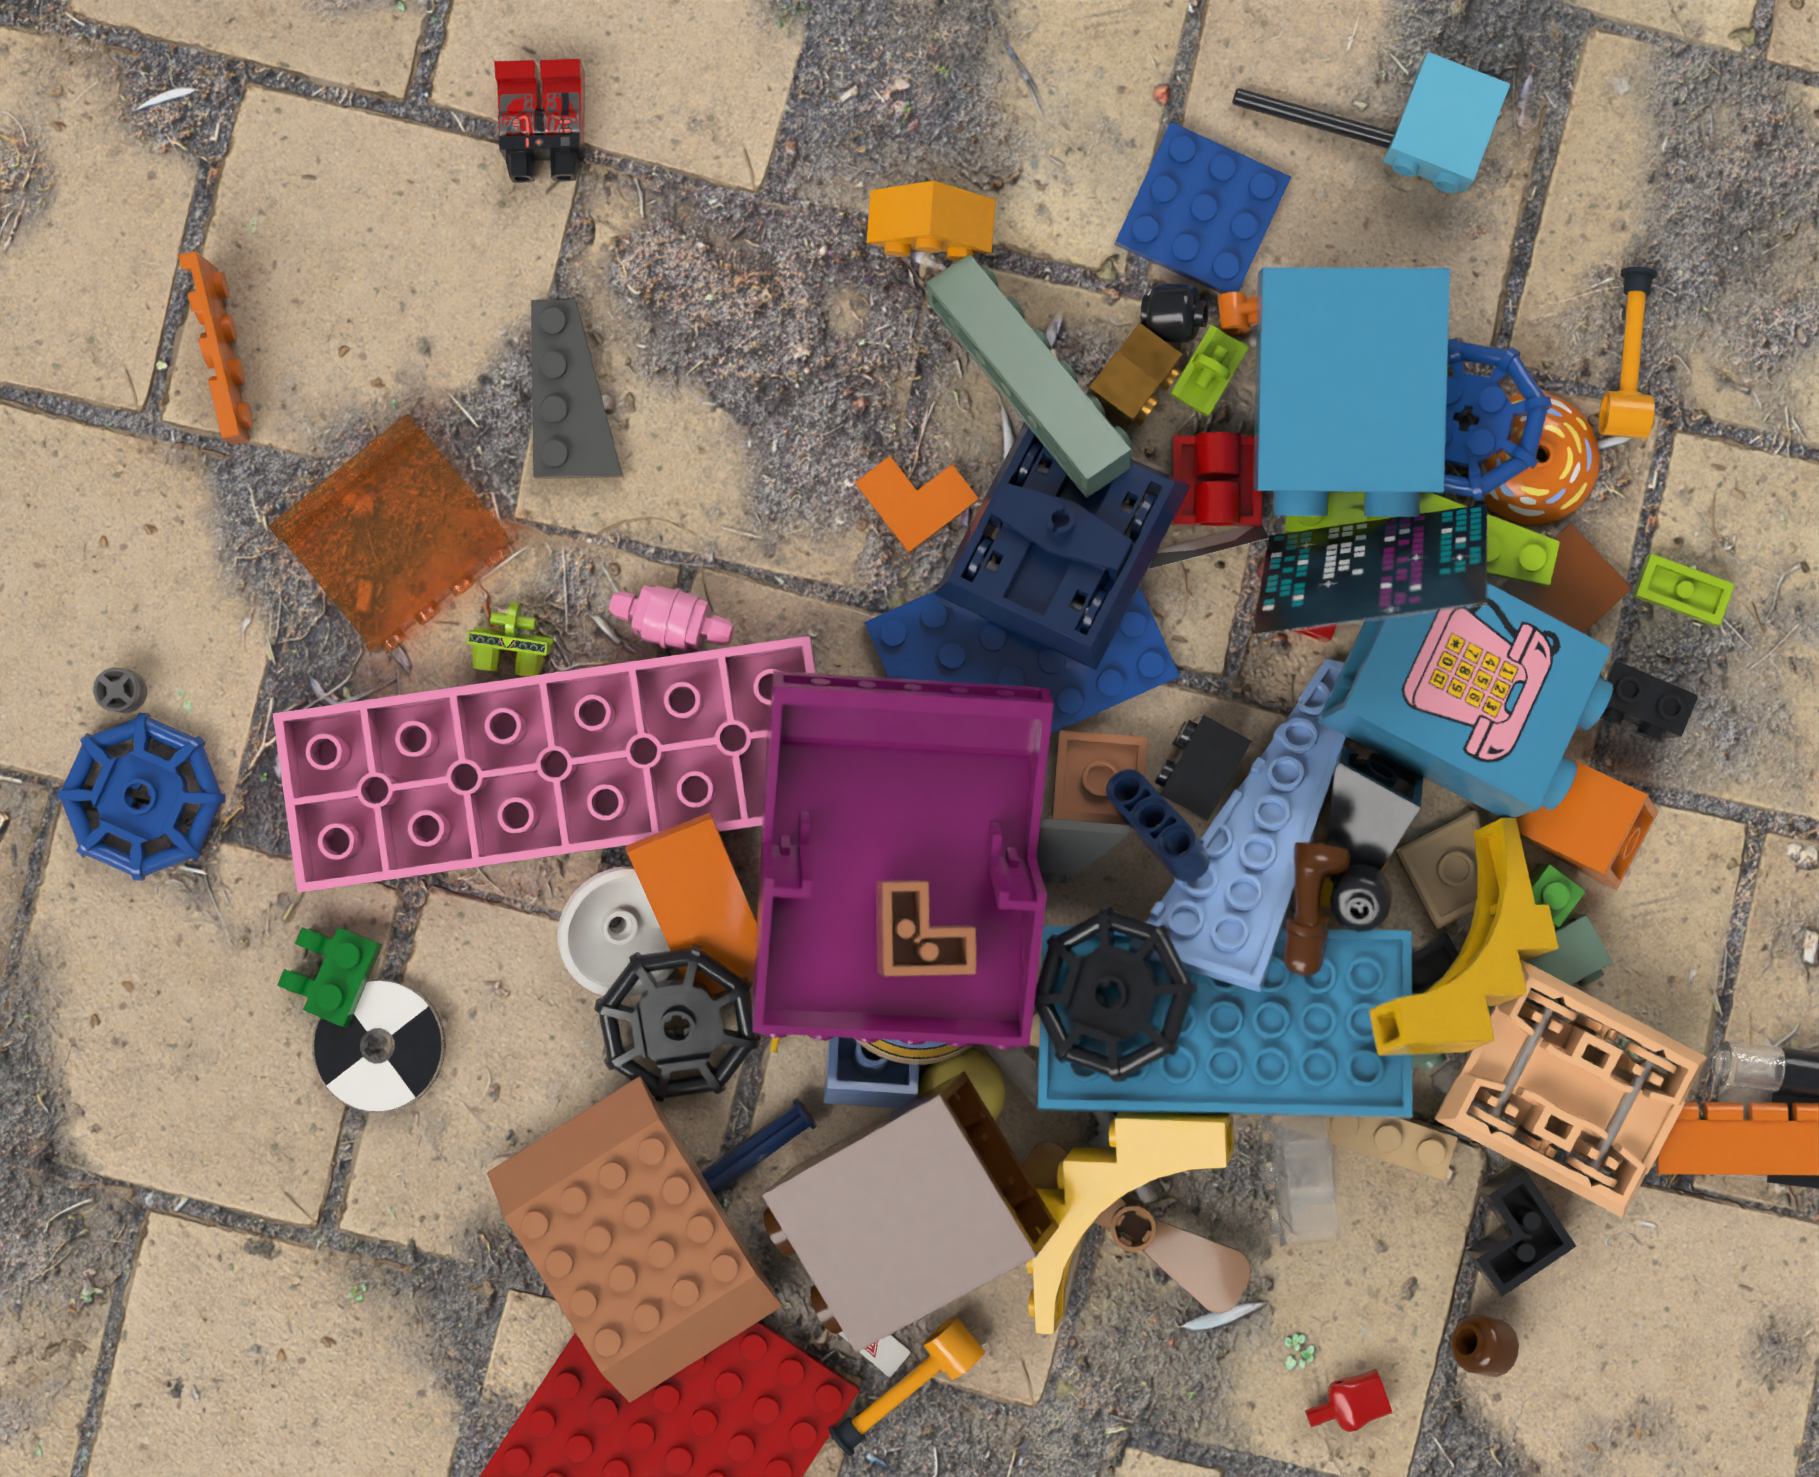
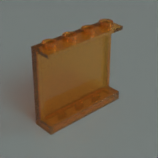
M405 414L268 526L278 540L284 542L361 635L367 643L366 648L377 654L382 650L388 654L400 646L407 639V636L404 634L406 630L416 622L422 626L432 620L442 610L438 604L451 594L458 597L470 589L476 582L473 576L486 565L489 569H493L502 563L511 553L508 547L515 542L409 414Z

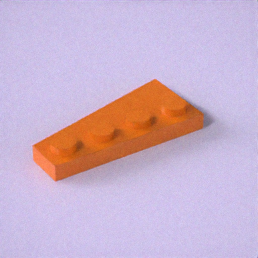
M196 251L178 254L181 269H188L193 276L195 289L187 293L191 311H195L199 323L204 325L206 331L201 333L198 339L202 357H204L207 367L209 369L214 368L216 376L209 377L208 382L221 437L231 444L249 442L248 429L253 428V416L248 402H243L240 385L245 384V373L241 360L239 358L235 359L232 342L237 341V330L233 317L226 315L224 299L229 298L226 276L223 271L218 272L214 265Z

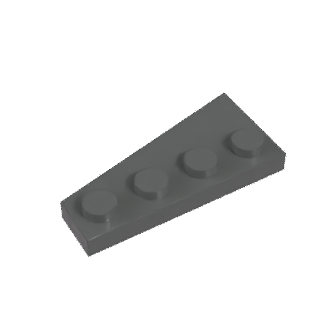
M531 300L533 477L535 479L624 478L576 300Z

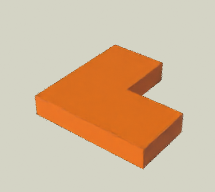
M889 456L855 482L857 488L908 554L979 501L977 495L953 464L916 490L895 461Z

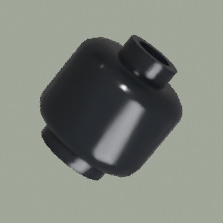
M1158 284L1153 287L1149 295H1144L1142 299L1141 324L1165 342H1191L1198 334L1199 327L1207 326L1208 302L1200 300V295L1193 285Z
M1364 864L1350 866L1347 871L1339 874L1334 880L1330 897L1332 914L1339 924L1349 930L1364 932L1375 929L1384 922L1389 914L1392 899L1390 882L1384 873L1373 866Z

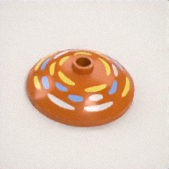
M1522 394L1508 397L1511 404L1525 400ZM1544 394L1551 398L1552 408L1547 410L1538 447L1546 453L1545 462H1538L1534 469L1527 468L1485 495V500L1481 501L1483 505L1487 504V509L1492 513L1515 524L1528 526L1544 525L1568 516L1587 499L1598 476L1600 462L1599 447L1590 424L1574 406L1552 395ZM1527 416L1515 417L1510 441L1519 446ZM1504 451L1498 455L1495 453L1486 459L1487 462L1480 466L1483 475L1511 457ZM1466 467L1467 476L1469 478V467Z

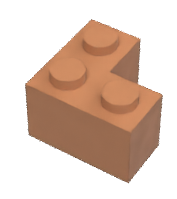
M876 881L877 973L882 976L976 974V928L969 925L929 926L928 881Z

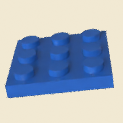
M1170 122L1114 245L1220 294L1239 292L1291 176Z

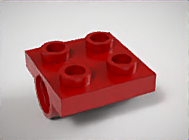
M1206 432L1196 434V436H1172L1171 477L1189 484L1190 488L1171 526L1260 527L1262 525V491L1253 489L1254 436H1241L1238 433Z

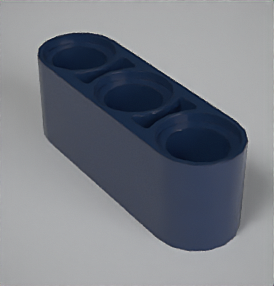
M1126 769L1114 774L1108 781L1106 794L1124 823L1130 825L1132 832L1176 879L1189 882L1202 877L1210 864L1209 855L1191 826L1141 773L1136 770Z

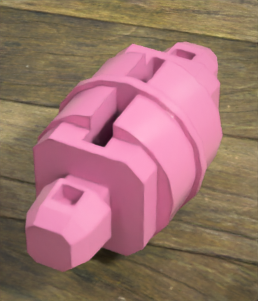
M644 585L639 599H637L636 594L621 591L613 594L609 605L610 613L616 618L630 622L632 619L631 627L635 635L641 636L643 641L658 644L661 648L665 649L670 647L685 652L689 649L699 652L704 638H707V642L710 644L723 646L730 644L735 627L728 619L717 615L711 618L712 609L709 602L702 601L700 596L685 593L679 588L674 590L656 585L655 588Z

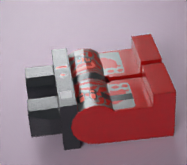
M535 60L494 61L498 91L499 150L506 161L511 181L513 183H530L535 181V161L549 160L552 180L558 182L576 181L579 160L585 159V70L581 60H540V72ZM540 78H541V80H542V107H543V109H541V85H540Z

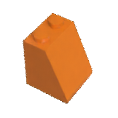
M1563 755L1577 764L1576 775L1569 791L1561 803L1551 811L1540 806L1538 811L1514 817L1517 820L1520 838L1608 887L1617 890L1652 826L1658 811L1646 793Z

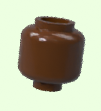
M1474 1314L1463 1318L1455 1327L1451 1339V1350L1454 1360L1465 1371L1487 1377H1499L1506 1374L1514 1366L1518 1357L1519 1342L1516 1332L1508 1323L1501 1319Z

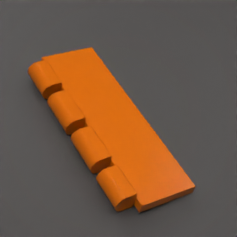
M1685 1102L1656 1158V1174L1819 1175V1103H1793L1791 1107V1121H1788V1106L1786 1103L1749 1102L1747 1105V1120H1744V1110L1741 1102H1704L1702 1109L1703 1120H1699L1698 1103Z

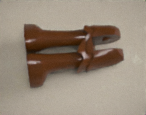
M1296 842L1293 856L1296 910L1289 909L1291 919L1286 920L1287 931L1283 960L1285 966L1292 973L1309 977L1314 976L1321 969L1328 938V930L1326 928L1330 915L1320 914V898L1324 880L1329 875L1341 874L1347 871L1350 866L1351 855L1349 850L1343 848Z

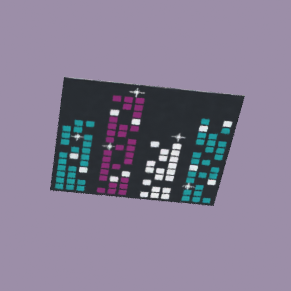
M1487 504L1419 514V517H1394L1269 535L1253 635L1487 604Z

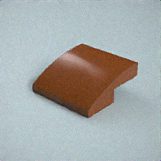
M1570 523L1553 538L1560 541L1550 587L1508 579L1502 585V588L1506 593L1585 633L1622 599L1632 587L1579 530Z

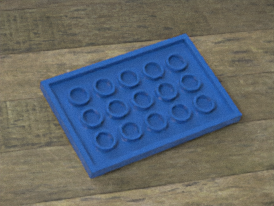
M1109 579L1104 590L1110 591L1115 582ZM1140 586L1097 670L983 619L979 615L935 595V591L864 622L888 678L1048 688L1054 703L1050 734L1180 677ZM1097 588L1094 596L1091 599L1089 607L1091 606L1094 598L1102 588ZM1078 592L1074 598L1076 601H1079ZM1084 616L1082 617V620L1078 628L1076 629V631L1080 632L1083 621L1085 619Z

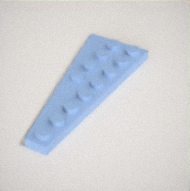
M1328 658L1324 660L1299 696V702L1284 723L1281 722L1274 732L1273 740L1261 757H1257L1252 764L1251 771L1238 790H1234L1200 839L1201 844L1209 855L1210 864L1207 871L1195 881L1184 882L1174 877V883L1160 902L1157 901L1150 911L1147 923L1158 927L1164 924L1171 930L1170 938L1187 971L1261 992L1295 893L1294 845L1296 842L1312 843L1334 780L1337 755L1342 748H1345L1348 737L1317 721L1342 670L1343 662ZM1132 937L1129 950L1136 953L1145 941ZM1156 951L1149 958L1150 960L1162 963Z

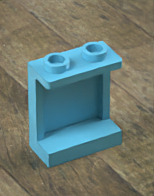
M1427 52L1418 66L1412 82L1414 83L1392 142L1384 155L1383 162L1391 165L1392 170L1402 176L1415 177L1417 175L1433 182L1434 187L1443 192L1465 193L1476 177L1510 83Z

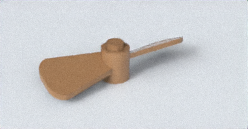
M1055 1142L1039 1143L1030 1151L1022 1167L1035 1188L1059 1189L1057 1182L1058 1166L1069 1152ZM1119 1198L1100 1213L1093 1222L1111 1229L1112 1238L1120 1248L1130 1252L1142 1251L1210 1312L1225 1313L1233 1309L1249 1283L1251 1276L1250 1264L1247 1257L1240 1250L1158 1220L1151 1207L1148 1205L1143 1207L1140 1201L1131 1200L1126 1202L1124 1199Z

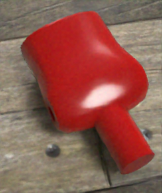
M1376 1369L1357 1376L1333 1381L1328 1387L1329 1402L1305 1410L1311 1428L1336 1419L1338 1425L1347 1432L1359 1430L1373 1420L1393 1414L1383 1383Z

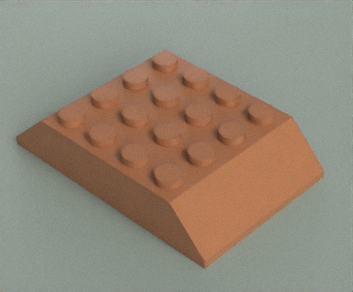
M641 1076L487 1172L504 1218L601 1374L629 1403L783 1306Z

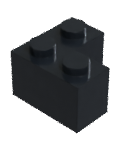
M1205 715L1196 717L1193 721L1190 719L1187 722L1184 721L1172 741V745L1178 747L1173 756L1176 759L1174 762L1167 759L1154 783L1161 786L1158 792L1167 802L1202 821H1208L1252 741Z
M1513 1164L1477 1189L1502 1226L1465 1252L1488 1286L1499 1296L1503 1297L1576 1247V1244L1526 1170Z

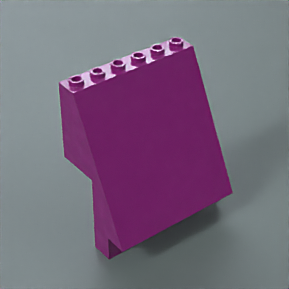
M774 671L771 708L768 710L752 1004L753 1033H762L770 1038H783L787 1035H806L821 1041L830 1040L834 1037L854 1038L864 1043H873L880 1039L900 1040L909 1045H920L926 1041L945 1042L953 1047L988 1044L1004 1050L1013 1049L1016 1046L1030 1045L1047 897L1036 856L1054 705L1048 688ZM876 881H928L929 926L969 925L976 928V974L882 976L877 973Z

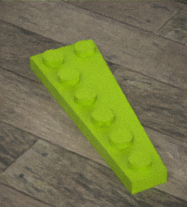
M1328 491V516H1287L1284 533L1394 517L1364 516L1365 492ZM1420 492V514L1468 507L1431 492ZM1487 514V575L1550 587L1560 541Z

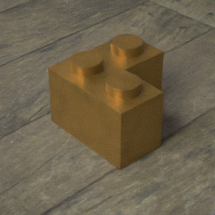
M1139 323L1119 351L1113 354L1090 385L1087 394L1092 393L1095 395L1104 408L1105 417L1121 427L1125 432H1127L1133 422L1141 427L1160 400V398L1154 395L1159 387L1167 392L1182 372L1176 366L1182 353Z

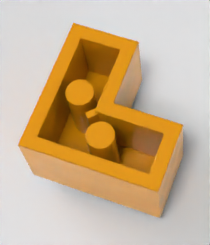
M934 180L870 190L866 243L883 247L885 255L894 257H908L911 254V250H917L926 253L946 252L948 260L959 261L968 254H971L973 257L976 254L992 253L996 200Z

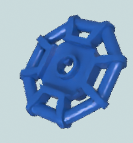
M1457 337L1448 339L1447 365L1451 363L1454 375L1447 378L1445 463L1469 467V478L1444 474V492L1473 497L1476 502L1485 500V495L1527 468L1534 469L1539 462L1536 459L1547 410L1552 408L1551 398L1543 394L1520 359V351L1513 347L1505 350L1460 342ZM1464 361L1496 367L1491 377L1465 373ZM1508 376L1511 377L1525 400L1511 404L1500 387ZM1466 409H1473V415L1479 418L1478 424L1470 425L1468 431H1461L1460 423L1455 421L1457 415L1463 414ZM1527 416L1519 446L1510 441L1515 417ZM1504 451L1511 457L1483 475L1480 466L1487 462L1486 459L1495 453L1498 455Z
M138 713L137 718L93 735L86 733L80 739L82 745L62 789L57 790V799L62 801L78 844L76 851L82 858L89 856L131 875L134 881H144L147 875L189 859L197 860L203 854L200 849L221 803H225L226 794H222L204 749L206 742L200 736H190L151 718L149 713ZM129 739H134L135 750L121 757L112 758L106 749ZM150 739L158 740L178 749V751L168 760L148 751ZM96 760L102 765L92 790L82 789ZM189 761L201 792L189 793L187 790V780L181 774L179 768ZM144 784L148 787V795L151 796L149 804H142L140 809H136L134 807L135 799L129 796L132 788L141 789ZM81 801H92L93 806L98 810L100 816L98 820L101 826L94 831L91 829ZM188 803L201 804L188 834H185L178 828V825ZM110 834H113L131 842L130 855L104 844V841ZM168 835L175 844L173 847L147 856V842L161 839Z

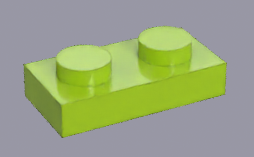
M1651 553L1646 556L1632 597L1717 627L1721 625L1735 584Z

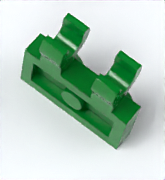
M301 927L295 944L324 955L325 958L316 979L295 970L289 971L284 969L277 986L308 997L303 1008L304 1011L341 1027H348L383 944L341 927L337 928L333 938L313 929Z

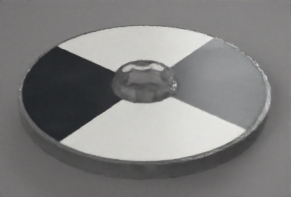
M369 979L348 1027H341L319 1017L312 1038L313 1062L324 1087L342 1104L366 1113L393 1112L419 1100L436 1081L444 1062L446 1049L444 1027L432 1003L415 988L390 979ZM373 1036L376 1038H387L388 1043L384 1046V1050L387 1053L385 1056L382 1054L372 1055L370 1053V1049L374 1046L371 1039Z

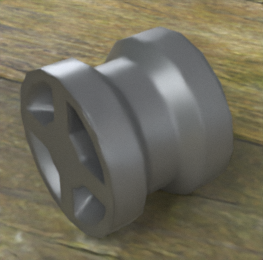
M112 667L104 670L97 676L93 686V694L96 702L102 708L113 712L130 713L143 705L147 695V687L144 679L138 673L124 668ZM127 683H129V684L127 685L128 692L126 693V687H125V685H126Z

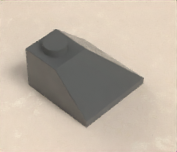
M1041 818L1036 859L1043 882L1067 883V875L1078 876L1130 834V825Z

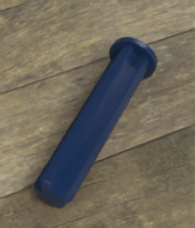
M798 1098L793 1100L794 1105L701 1172L714 1195L808 1127L811 1129L817 1127L813 1117Z

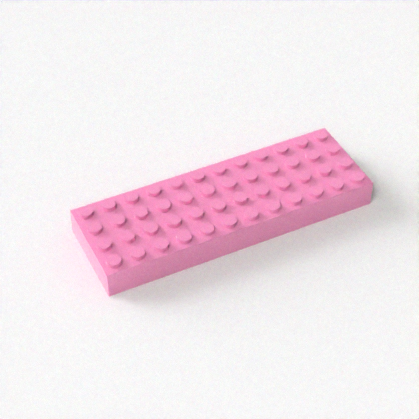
M810 636L273 713L297 893L626 846L710 812L719 832L762 826L768 710L771 708L774 671L816 674L812 639Z

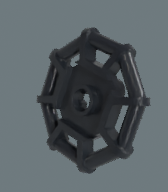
M1102 907L1098 914L1058 936L1052 934L1046 941L1049 947L1036 985L1034 1006L1056 1051L1054 1057L1060 1063L1067 1061L1109 1076L1113 1082H1124L1127 1075L1168 1054L1174 1056L1180 1049L1177 1043L1192 995L1197 993V983H1192L1170 938L1171 930L1164 924L1158 927L1114 912L1112 907ZM1118 932L1145 942L1135 953L1115 946L1114 933ZM1099 934L1100 946L1095 948V951L1081 957L1073 952L1072 948ZM1155 951L1172 984H1158L1157 974L1147 961ZM1064 960L1070 965L1062 993L1053 994ZM1114 981L1118 984L1121 999L1119 1002H1114L1112 1008L1106 1006L1107 998L1101 995V990L1103 987H1111ZM1173 994L1161 1031L1152 1023L1160 995ZM1063 1003L1066 1010L1071 1012L1074 1019L1072 1023L1075 1028L1069 1035L1054 1004ZM1141 1032H1144L1153 1040L1145 1046L1123 1056L1122 1042L1135 1037ZM1085 1036L1106 1042L1108 1056L1080 1047V1042Z
M693 944L692 948L643 955L639 952L629 956L630 962L603 998H598L595 1003L594 1010L599 1013L606 1051L605 1065L609 1070L615 1069L631 1081L641 1076L658 1102H663L665 1098L713 1091L717 1095L726 1090L725 1084L752 1049H757L760 1045L761 1037L757 1033H753L752 1002L750 996L752 984L747 977L741 978L702 951L701 945ZM687 966L685 978L657 982L651 973L652 971ZM696 969L726 990L714 995L704 984L695 982ZM640 979L647 990L642 993L634 1007L622 1005L623 999ZM732 1001L734 1003L737 1031L724 1028L721 1008ZM679 1015L682 1019H687L690 1025L684 1026L683 1034H676L674 1028H666L665 1022L671 1021L672 1016ZM618 1019L630 1021L634 1043L627 1047L622 1045ZM721 1043L733 1045L716 1068L712 1067L708 1060L714 1049L718 1048ZM641 1055L646 1059V1056H648L661 1069L660 1077L641 1066L633 1058ZM698 1068L702 1073L699 1076L669 1080L670 1073L674 1071Z

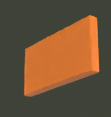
M711 812L626 845L627 854L670 951L692 948L693 944L701 945L702 951L741 978L754 979L757 920ZM687 966L679 967L682 978H685ZM696 969L695 982L704 984L713 994L726 990Z

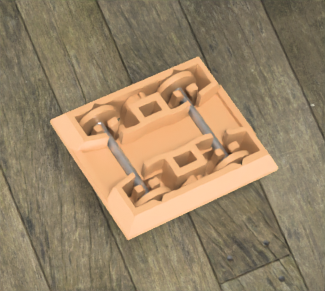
M1520 959L1527 994L1492 1007L1489 1015L1495 1041L1469 1051L1434 1119L1623 1218L1685 1104V1099L1707 1057ZM1531 989H1533V990H1535V991H1537V992H1539V993L1545 995L1546 997H1544V996H1542V995H1540V994H1538V993L1532 991ZM1526 998H1529L1532 1001L1542 1005L1543 1008L1541 1009L1525 1001ZM1558 1003H1560V1004H1562V1005H1564V1006H1566V1007H1568V1008H1570V1009H1572V1010H1575V1011H1577V1012H1579V1013H1581V1014L1574 1013V1012H1572L1571 1010H1569V1009H1567V1008H1565V1007L1559 1005ZM1555 1012L1571 1021L1567 1023L1552 1014ZM1621 1034L1647 1050L1629 1041L1625 1044L1624 1049L1643 1058L1640 1061L1605 1042V1039L1607 1038L1615 1042L1618 1035ZM1656 1065L1666 1070V1073H1663L1653 1068L1652 1066ZM1472 1101H1475L1478 1104L1488 1108L1489 1111L1487 1112L1471 1104ZM1499 1115L1515 1122L1516 1126H1513L1507 1123L1506 1121L1498 1118ZM1505 1132L1511 1134L1512 1136H1514V1137L1517 1138L1518 1140L1512 1138L1511 1136H1509V1135L1506 1134ZM1553 1143L1568 1152H1572L1586 1159L1589 1163L1586 1164L1571 1155H1567L1564 1162L1574 1168L1563 1162L1560 1163L1554 1160L1558 1150L1551 1147L1550 1144ZM1601 1167L1612 1173V1176L1610 1177L1598 1169Z

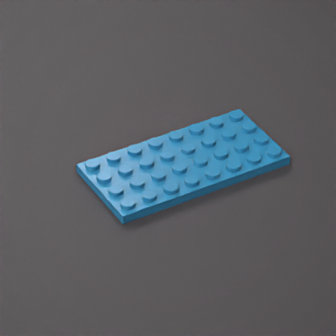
M1043 926L1041 969L1049 947L1046 943L1052 934L1058 936L1074 926ZM1282 929L1261 992L1187 971L1192 983H1197V993L1192 995L1177 1043L1180 1049L1174 1056L1168 1054L1127 1075L1124 1082H1113L1109 1076L1067 1061L1060 1063L1054 1057L1056 1051L1040 1019L1038 1109L1412 1118V1055L1378 1056L1369 1014L1370 1009L1396 998L1412 996V930L1357 932L1353 930L1327 929L1328 938L1321 969L1314 976L1303 977L1292 973L1284 964L1283 952L1287 929ZM1115 932V946L1129 950L1132 937ZM1099 934L1072 948L1073 952L1081 957L1095 951L1094 949L1100 946ZM1148 959L1150 967L1157 974L1158 984H1172L1163 964ZM1064 960L1053 994L1062 993L1070 965ZM1113 981L1111 987L1102 988L1101 995L1107 998L1106 1006L1112 1008V1004L1119 1002L1121 999L1118 984ZM1173 994L1160 995L1152 1023L1161 1031ZM1063 1003L1054 1004L1069 1035L1075 1028L1072 1023L1074 1019L1071 1012L1066 1010ZM1144 1032L1122 1042L1123 1056L1145 1046L1153 1040ZM1085 1036L1080 1042V1047L1108 1056L1106 1042L1089 1036Z

